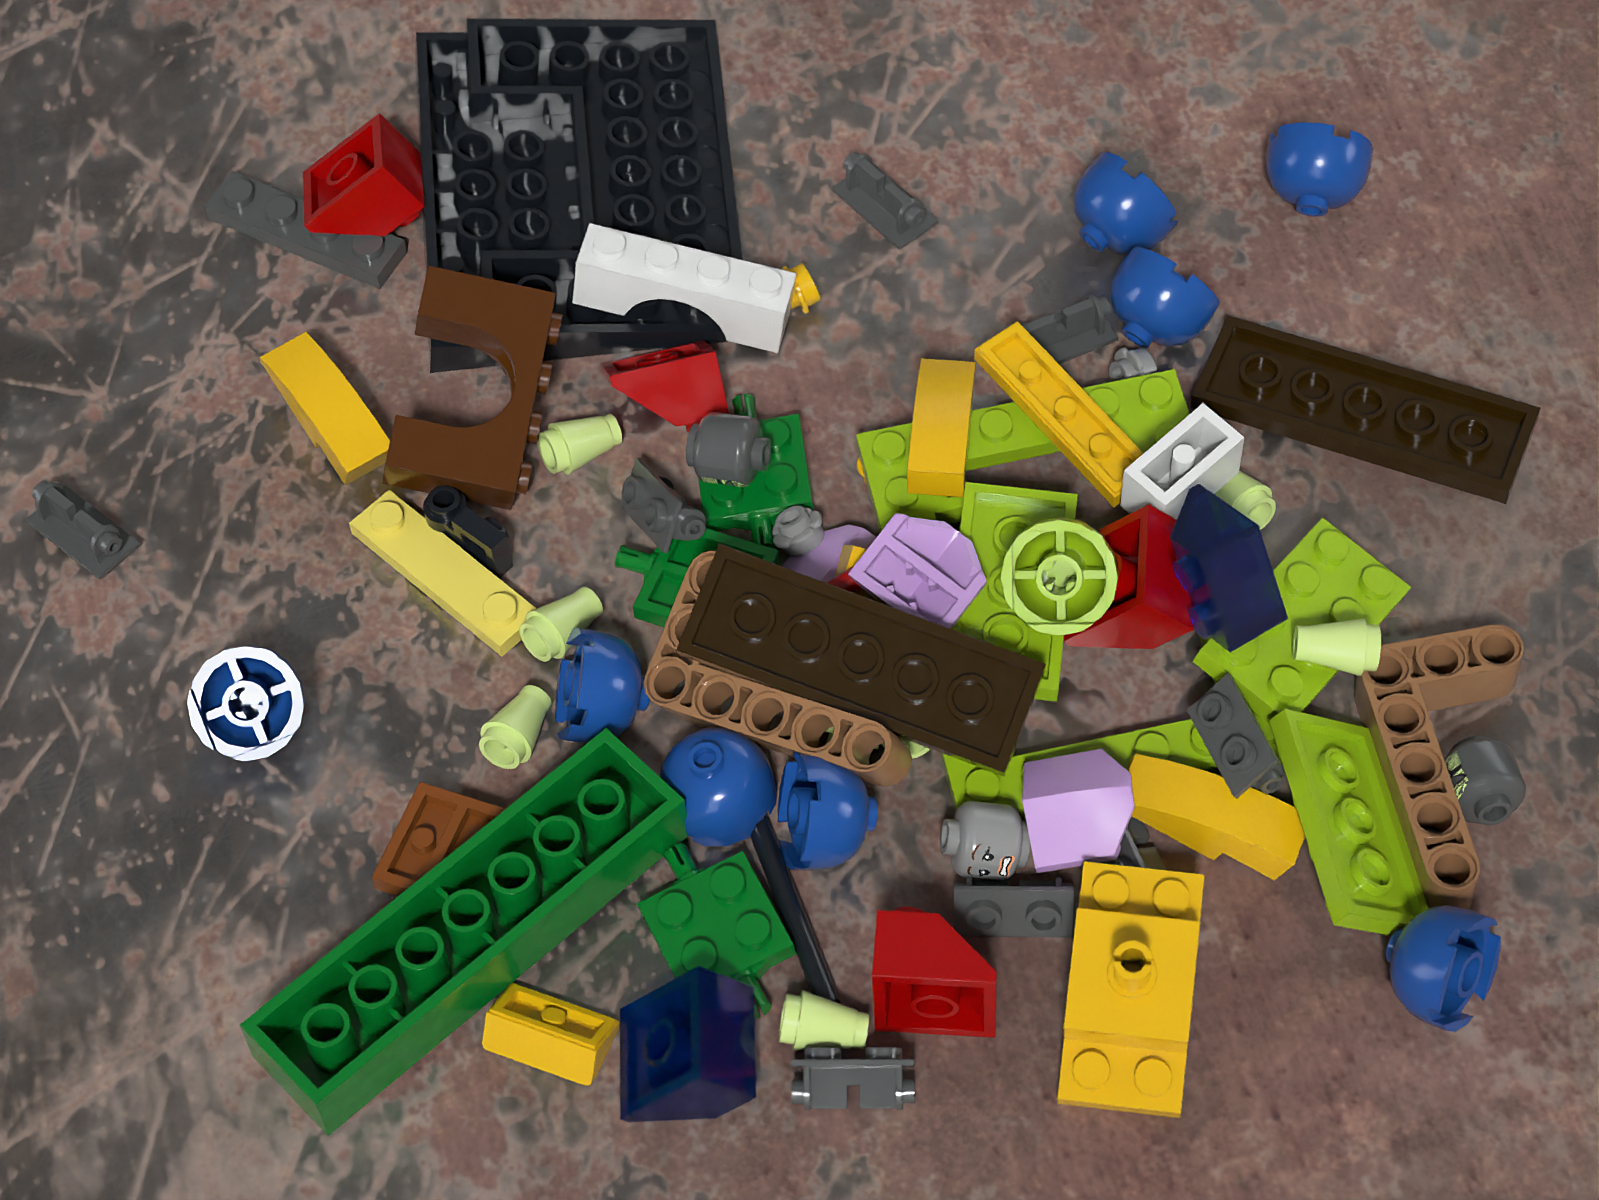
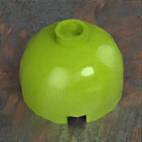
M1057 517L1037 521L1017 536L1004 556L1001 583L1005 601L1019 618L1027 622L1026 625L1037 632L1062 636L1082 632L1104 615L1115 598L1119 572L1115 553L1100 532L1083 521Z

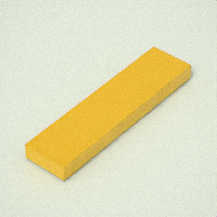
M1018 321L975 348L974 360L1113 508L1120 504L1124 470L1144 454L1136 444Z

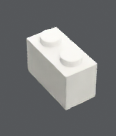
M1202 403L1124 470L1120 506L1131 514L1149 504L1182 523L1239 473L1244 437Z

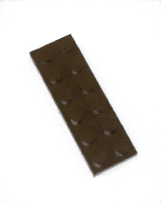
M1229 315L1225 319L1191 398L1192 409H1196L1204 403L1221 418L1503 504H1507L1540 413V407Z
M720 543L676 649L679 655L740 678L876 721L900 738L1004 777L1046 670L1045 663Z

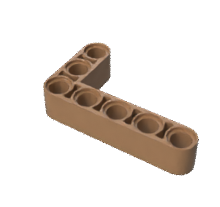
M707 551L697 556L688 567L645 675L644 689L650 701L682 721L703 728H726L752 739L760 747L793 758L792 754L795 752L820 757L827 762L859 775L865 782L877 786L888 787L904 779L911 766L912 757L910 749L905 741L876 721L724 673L722 670L678 654L676 649L716 551ZM682 680H685L682 692L673 698L675 687ZM734 695L733 704L730 709L721 714V707L724 701ZM783 711V719L779 726L769 731L772 718L777 713ZM834 727L833 737L830 742L819 748V740L823 732L828 728ZM885 743V750L881 759L869 765V757L873 749Z
M1486 625L1381 645L1377 670L1363 671L1362 676L1357 675L1354 691L1355 704L1363 727L1370 730L1428 908L1449 905L1469 909L1480 873L1479 860L1428 711L1497 699L1508 695L1514 689L1524 653V644L1517 632L1503 625ZM1487 660H1496L1502 664H1495ZM1431 670H1440L1446 674H1437ZM1375 680H1384L1391 684L1383 685L1376 683ZM1390 728H1400L1408 733H1397ZM1406 777H1418L1425 782L1415 783L1409 781ZM1432 826L1441 830L1442 833H1430L1422 827ZM1450 877L1456 879L1461 884L1449 885L1443 883L1438 878Z

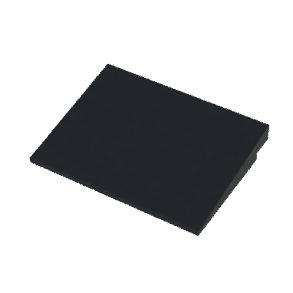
M467 19L466 32H416L415 65L419 150L421 154L425 205L422 208L425 276L428 266L556 293L552 312L563 314L556 346L545 345L542 361L663 349L704 340L707 344L729 342L726 340L719 325L709 315L679 301L667 299L644 301L633 306L624 316L572 303L576 261L589 223L742 260L715 20ZM428 338L430 373L499 366L493 358L478 349Z

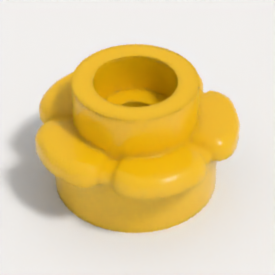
M803 263L791 269H788L786 265L783 266L782 270L797 273L790 310L800 306L803 313H809L808 307L821 301L809 272Z

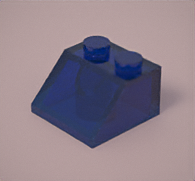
M1201 484L1190 488L1170 536L1177 558L1172 564L1173 570L1179 583L1189 593L1193 607L1188 609V615L1198 634L1204 639L1211 637L1227 651L1232 652L1288 619L1259 525Z
M697 966L620 1009V1119L626 1122L713 1119L755 1099L757 1077L755 1067L753 987Z

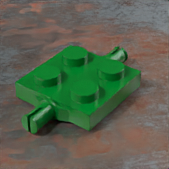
M744 394L746 408L744 412L740 395L734 397L732 400L734 414L752 417L757 420L755 398L750 394ZM799 413L757 420L761 426L763 438H769L771 441V458L767 470L758 471L754 481L747 487L708 483L698 478L702 512L706 518L707 529L714 531L733 528L750 530L753 543L762 545V539L764 538V545L766 547L776 549L773 543L772 526L775 525L776 518L781 512L792 506L808 507L815 511Z
M705 528L704 534L699 539L689 541L672 539L668 553H663L658 547L652 554L626 547V545H621L619 547L620 551H617L615 557V567L644 575V584L633 604L634 618L665 627L688 567L701 553L716 551L720 543L779 565V550Z
M685 844L675 845L683 865L680 864L672 847H670L664 853V858L668 862L677 881L669 888L637 903L688 1006L691 1008L715 995L736 991L747 1011V1016L750 1019L760 1018L757 1007L751 997L755 998L763 1015L771 1010L772 1005L767 1000L757 980L771 967L797 955L793 942L743 851L709 868L698 870Z

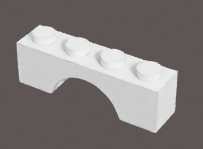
M589 223L576 261L572 303L624 316L633 306L644 301L654 299L679 301L709 315L719 325L727 341L778 353L790 314L797 273Z

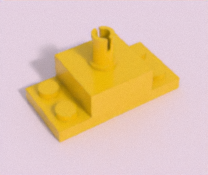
M1084 861L1068 984L1057 1104L1180 1118L1205 875Z

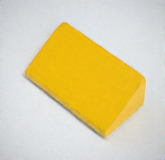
M511 983L486 1012L482 1046L487 1051L589 1086L596 1078L620 1027V1021Z

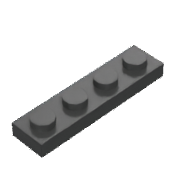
M234 171L230 172L204 205L207 219L378 289H381L407 254L405 240L391 234L386 236L311 233L304 227L303 199Z

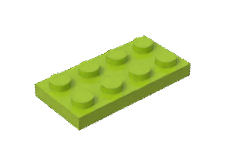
M965 482L960 533L972 541L987 584L952 629L1045 663L1046 670L1035 699L1057 702L1064 635L1057 636L1037 632L1026 625L1027 622L1019 618L1005 601L1001 573L1004 556L1021 532L1037 521L1057 517L1075 520L1078 494Z
M1322 517L1200 649L1192 662L1217 682L1227 673L1230 674L1249 708L1269 724V720L1284 708L1303 713L1340 670L1293 659V636L1296 625L1312 626L1365 618L1367 624L1380 626L1403 600L1411 587Z
M1284 708L1269 722L1332 923L1335 926L1392 936L1396 930L1404 929L1412 918L1429 908L1370 730L1366 727Z

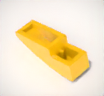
M307 332L260 357V362L316 448L321 447L345 486L385 464L390 440L351 384Z
M921 358L910 438L907 493L964 497L976 362Z
M1135 754L1131 757L1126 770L1130 772L1135 803L1132 817L1213 861L1224 853L1272 880H1276L1295 865L1305 838L1299 814L1295 807L1251 787L1239 798H1235L1222 776L1205 770L1140 754Z

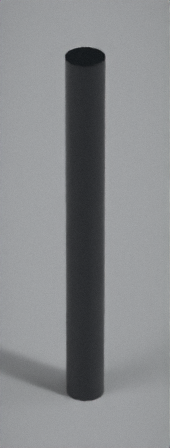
M765 814L764 818L756 824L750 838L788 935L794 944L799 963L812 994L841 1004Z

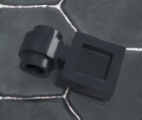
M438 486L428 494L423 503V511L430 528L454 539L458 546L499 579L513 567L508 544L510 538L507 531L498 521L492 517L484 519L469 509L464 494L451 486Z

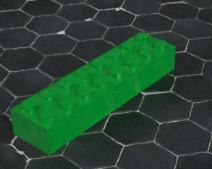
M605 728L243 1021L240 1027L253 1058L329 1136L664 857L666 850L670 847L673 849L676 844H679L688 837L685 825L687 817L685 800Z

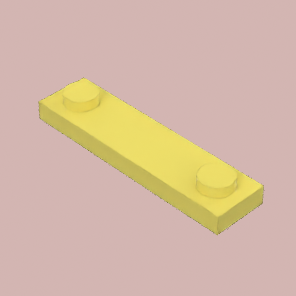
M388 490L349 522L351 532L356 538L501 657L522 640L519 628L526 622L527 613L536 608L444 533L430 528L423 516L392 491Z

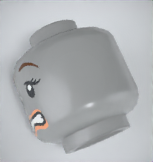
M965 801L957 809L953 819L944 820L940 835V850L942 854L950 855L953 870L962 877L1004 881L1009 879L1017 868H1023L1027 863L1030 852L1026 821H1021L1018 810L1008 804Z

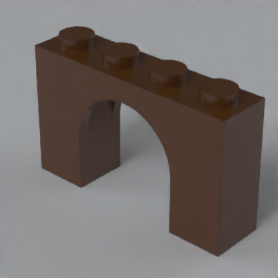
M428 266L417 315L415 335L472 347L486 353L504 371L510 385L511 399L496 417L486 423L472 427H453L396 415L382 484L430 493L438 486L447 485L462 492L468 502L506 510L512 509L515 493L526 495L532 462L522 461L525 444L531 443L536 445L543 414L542 412L532 411L536 393L546 395L553 364L542 361L545 345L556 346L563 315L552 312L556 293Z

